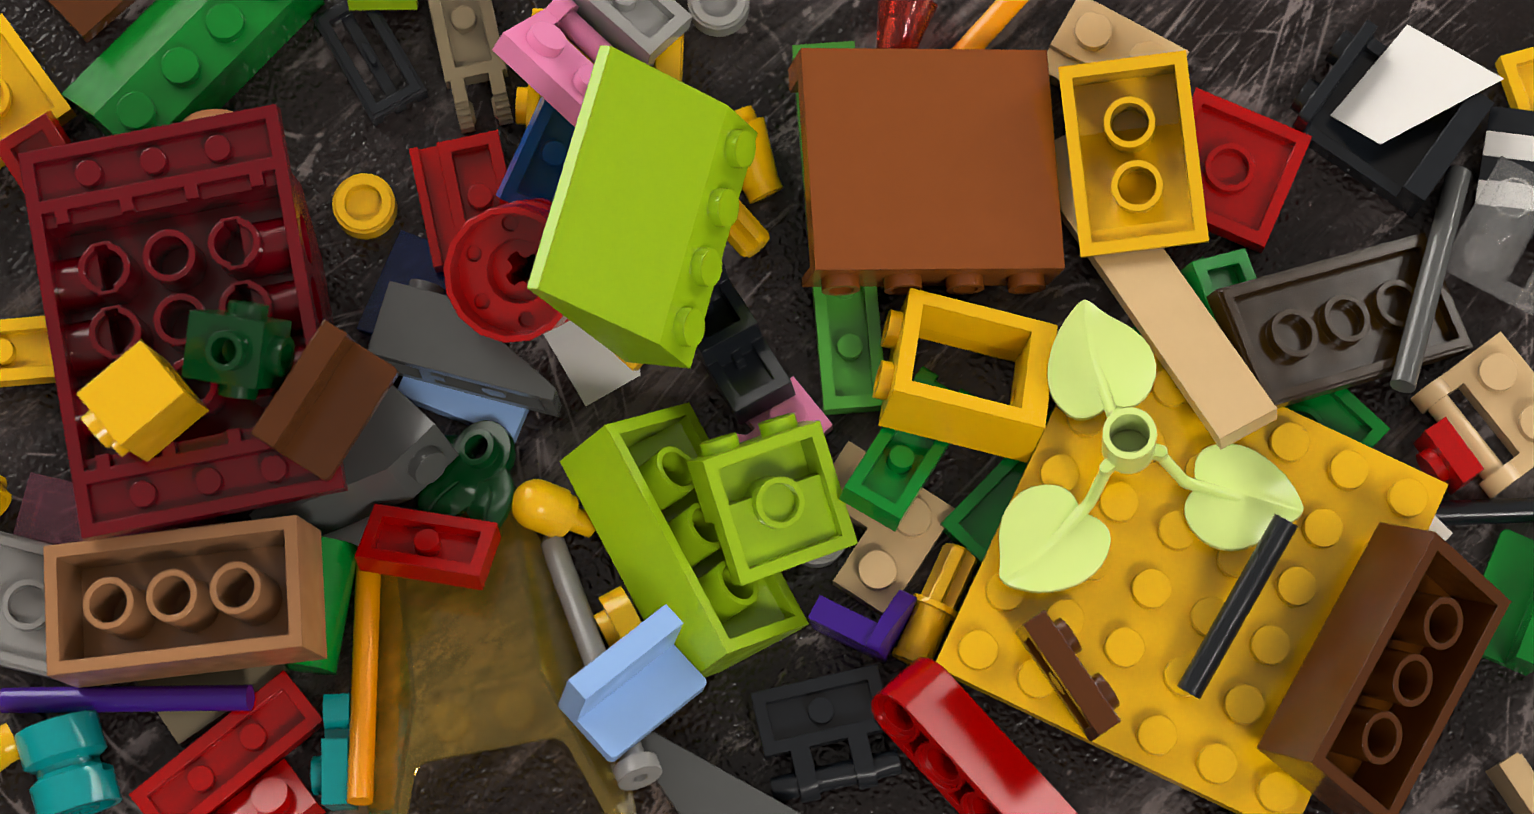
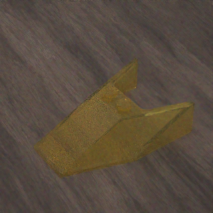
M510 510L507 519L499 529L501 540L483 591L381 574L373 803L367 805L368 814H408L414 777L417 770L423 764L543 740H558L569 748L605 814H638L634 790L620 789L615 779L613 768L620 761L619 758L614 762L607 761L558 707L567 681L585 666L541 549V541L535 531L521 526ZM464 513L460 516L464 518H470L467 513Z

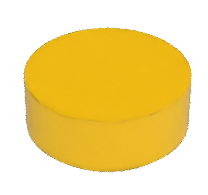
M368 173L355 174L345 179L334 193L332 208L335 218L344 232L354 238L373 239L379 237L391 228L396 219V198L389 184L379 176Z

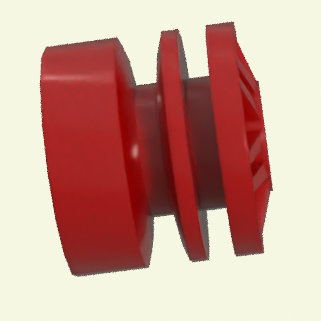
M544 198L525 199L490 208L466 221L451 240L443 266L446 294L458 317L479 335L503 343L530 341L570 321L527 289L530 278L525 276L522 271L528 263L526 257L534 254L537 255L553 201Z

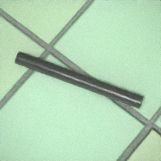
M1454 165L1446 170L1392 373L1390 386L1402 393L1414 392L1418 382L1471 179V172L1462 166Z

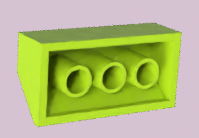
M688 402L606 424L560 460V463L643 620H646L667 604L683 622L674 645L704 677H708L788 637L809 623L781 572L742 586L733 585L714 523L705 522L686 462L702 456L699 444L709 440Z

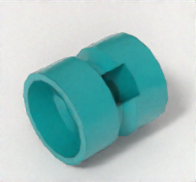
M80 711L53 717L26 727L14 736L23 771L36 775L37 781L29 789L36 814H96L117 805L123 800L113 765L102 763L99 757L107 748V743L96 711Z

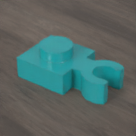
M350 693L323 694L325 739H321V756H313L311 760L310 777L313 795H321V805L332 811L358 810L357 805L347 803Z

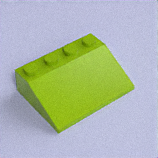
M600 45L527 289L625 362L691 369L697 345H699L704 336L705 316L712 291L721 276L722 256L730 228L738 217L739 197L747 169L755 157V141L758 133L728 105L612 46Z

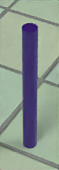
M251 684L91 686L82 688L2 687L0 689V712L251 711L254 706L255 694Z

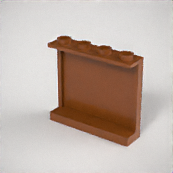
M801 48L788 68L790 93H799L810 261V268L802 277V287H822V293L831 296L854 294L860 291V287L884 286V292L890 295H907L910 288L922 290V286H946V292L955 295L978 293L984 290V286H1007L1008 292L1012 294H1032L1045 290L1046 285L1065 269L1047 50Z

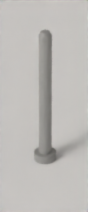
M544 535L540 548L583 664L587 666L605 652L606 648L565 539L563 537H548ZM641 741L619 757L620 761L613 768L618 787L622 790L643 788L655 782L662 775V768L657 755L653 752H645Z

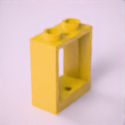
M910 288L901 310H889L883 328L881 347L889 348L890 356L889 361L882 360L880 362L873 387L872 397L882 400L878 426L1028 463L1046 426L1050 393L1047 378L1048 362L1057 335L1058 325ZM918 338L1015 362L1010 405L912 381Z

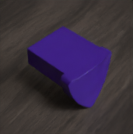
M900 589L878 623L819 595L808 619L814 630L882 664H886L913 610L917 597Z

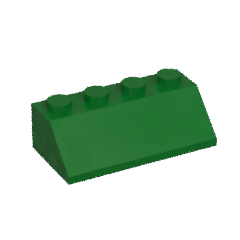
M155 0L61 95L105 136L178 123L190 114L201 110L221 109L325 2L324 0Z

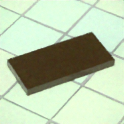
M1420 233L1219 288L1206 298L1217 324L1277 409L1392 375L1428 240L1425 233ZM1445 280L1422 366L1462 355L1473 348Z

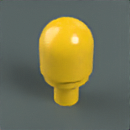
M531 479L519 485L513 494L512 514L521 526L548 537H563L571 531L587 538L591 537L596 530L586 510L578 507L577 496L571 494L569 489L546 480Z

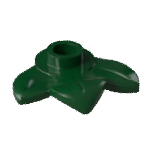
M483 420L471 424L460 435H444L459 456L445 468L442 475L436 481L428 484L418 494L416 501L417 510L458 517L467 513L470 519L496 522L499 529L502 527L510 513L513 494L516 490L514 481L509 473L515 463V445L507 429L494 421ZM488 442L486 453L476 459L478 450Z

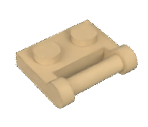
M1501 331L1410 399L1422 414L1428 411L1436 422L1447 417L1484 467V470L1479 474L1483 479L1479 486L1490 499L1497 496L1534 468V372ZM1457 389L1462 392L1514 457L1506 464L1500 461L1449 397L1451 393Z

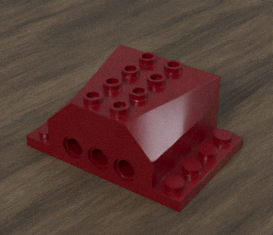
M271 104L18 153L82 539L93 541L348 491L343 462L333 478L329 481H324L251 434V431L279 388L259 389L256 400L238 399L218 395V383L182 377L209 411L149 462H146L130 451L122 457L112 447L106 448L81 419L90 409L76 394L140 340L165 358L176 372L182 376L190 310L220 309L227 311L229 300L269 305L268 317L292 321L290 337L295 345L292 368L324 319L334 325L322 256L302 185L291 172L281 110L278 105Z

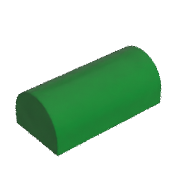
M321 536L327 659L289 663L286 666H288V670L318 675H336L357 563L355 554L358 546L346 541Z

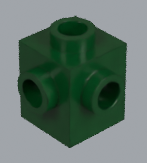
M229 300L227 311L220 309L190 310L181 377L218 383L217 394L221 396L256 400L259 389L281 387L285 376L289 374L295 356L294 341L290 337L292 321L268 317L269 305L246 301Z

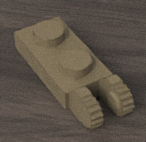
M428 0L447 89H452L461 133L475 131L474 124L476 123L473 103L469 101L466 85L490 81L493 93L491 103L494 116L499 120L500 126L514 123L504 77H508L506 63L492 51L500 38L492 0Z

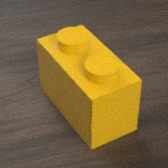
M141 340L76 393L90 409L81 419L106 448L112 447L122 457L130 451L146 462H149L209 411L171 364Z

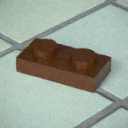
M1044 610L1024 623L1015 632L1090 742L1121 722L1114 709L1120 706L1115 692L1101 674L1089 675L1076 656L1077 653L1082 651V647L1071 628L1062 618L1052 621Z

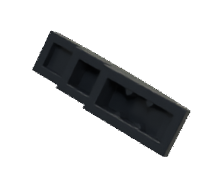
M722 262L721 276L713 288L705 316L704 336L699 345H697L695 352L736 420L741 425L796 394L790 378L762 337L758 322L730 281L725 265Z

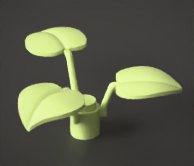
M1082 300L1075 306L1063 322L1054 340L1048 362V386L1052 399L1058 408L1072 419L1088 420L1105 411L1107 420L1104 423L1102 433V455L1104 461L1100 464L1099 471L1080 505H1078L1075 497L1067 489L1050 484L1032 486L1020 492L1010 502L1002 516L999 529V577L1006 586L1025 592L1052 593L1075 587L1092 577L1103 565L1108 555L1111 536L1107 526L1088 513L1096 505L1109 477L1114 471L1124 474L1137 473L1145 469L1152 460L1158 461L1182 488L1192 491L1185 502V519L1190 530L1197 538L1210 547L1224 551L1245 550L1258 544L1274 514L1292 523L1301 517L1304 509L1303 503L1291 481L1266 457L1245 446L1232 443L1221 450L1217 444L1206 447L1197 456L1194 468L1195 479L1187 476L1168 455L1167 447L1156 444L1157 429L1153 419L1143 410L1133 408L1146 399L1156 379V361L1150 346L1133 328L1109 316L1090 301Z

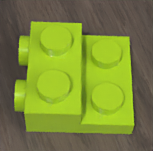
M794 412L776 416L758 423L760 436L739 442L735 432L709 439L699 444L702 456L686 461L705 522L714 523L733 585L742 586L858 544L846 503L839 500L842 490L820 420L797 422Z

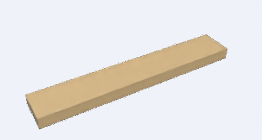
M1065 134L1055 140L1061 220L1079 244ZM1164 248L1088 257L1220 450L1277 419V407Z

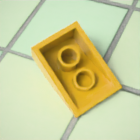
M1186 50L1058 67L1081 258L1209 242Z

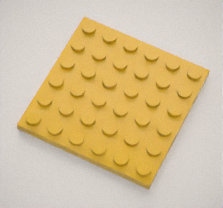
M1154 354L1156 379L1146 399L1133 408L1143 410L1153 419L1157 429L1156 444L1166 446L1168 455L1187 476L1195 479L1194 468L1197 456L1206 447L1216 445V442ZM1055 404L1010 502L1020 492L1032 486L1050 484L1067 489L1075 497L1078 505H1080L1099 471L1100 464L1104 461L1102 455V433L1104 423L1107 420L1105 411L1094 418L1082 421L1068 417ZM1286 407L1277 409L1276 420L1234 442L1233 444L1255 450L1276 465L1295 487L1304 509L1301 517L1293 522V524L1298 526L1297 530L1201 699L1182 690L1177 685L1256 546L1240 551H1224L1210 547L1200 541L1190 530L1184 515L1185 502L1192 491L1182 488L1158 461L1152 460L1145 469L1137 473L1124 474L1114 471L1109 477L1096 505L1088 513L1102 521L1110 531L1111 544L1108 555L1103 565L1092 577L1075 587L1052 593H1032L1006 586L999 577V524L938 654L936 663H939L955 680L1236 814H1303L1312 793L1258 750L1257 746L1379 522L1428 531L1448 484ZM1044 610L1052 621L1062 618L1067 623L1082 647V651L1076 654L1090 676L1096 673L1101 674L1109 683L1120 702V706L1114 709L1121 722L1091 742L1015 634L1024 623Z

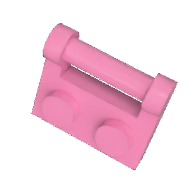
M553 0L542 11L503 32L492 51L575 127L594 66L591 61L595 63L600 45H612L577 13L579 6L573 0ZM577 48H579L588 58H586Z

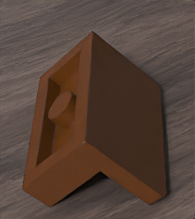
M324 319L251 431V434L320 479L329 481L333 478L398 377V370L393 365L354 342L346 332Z

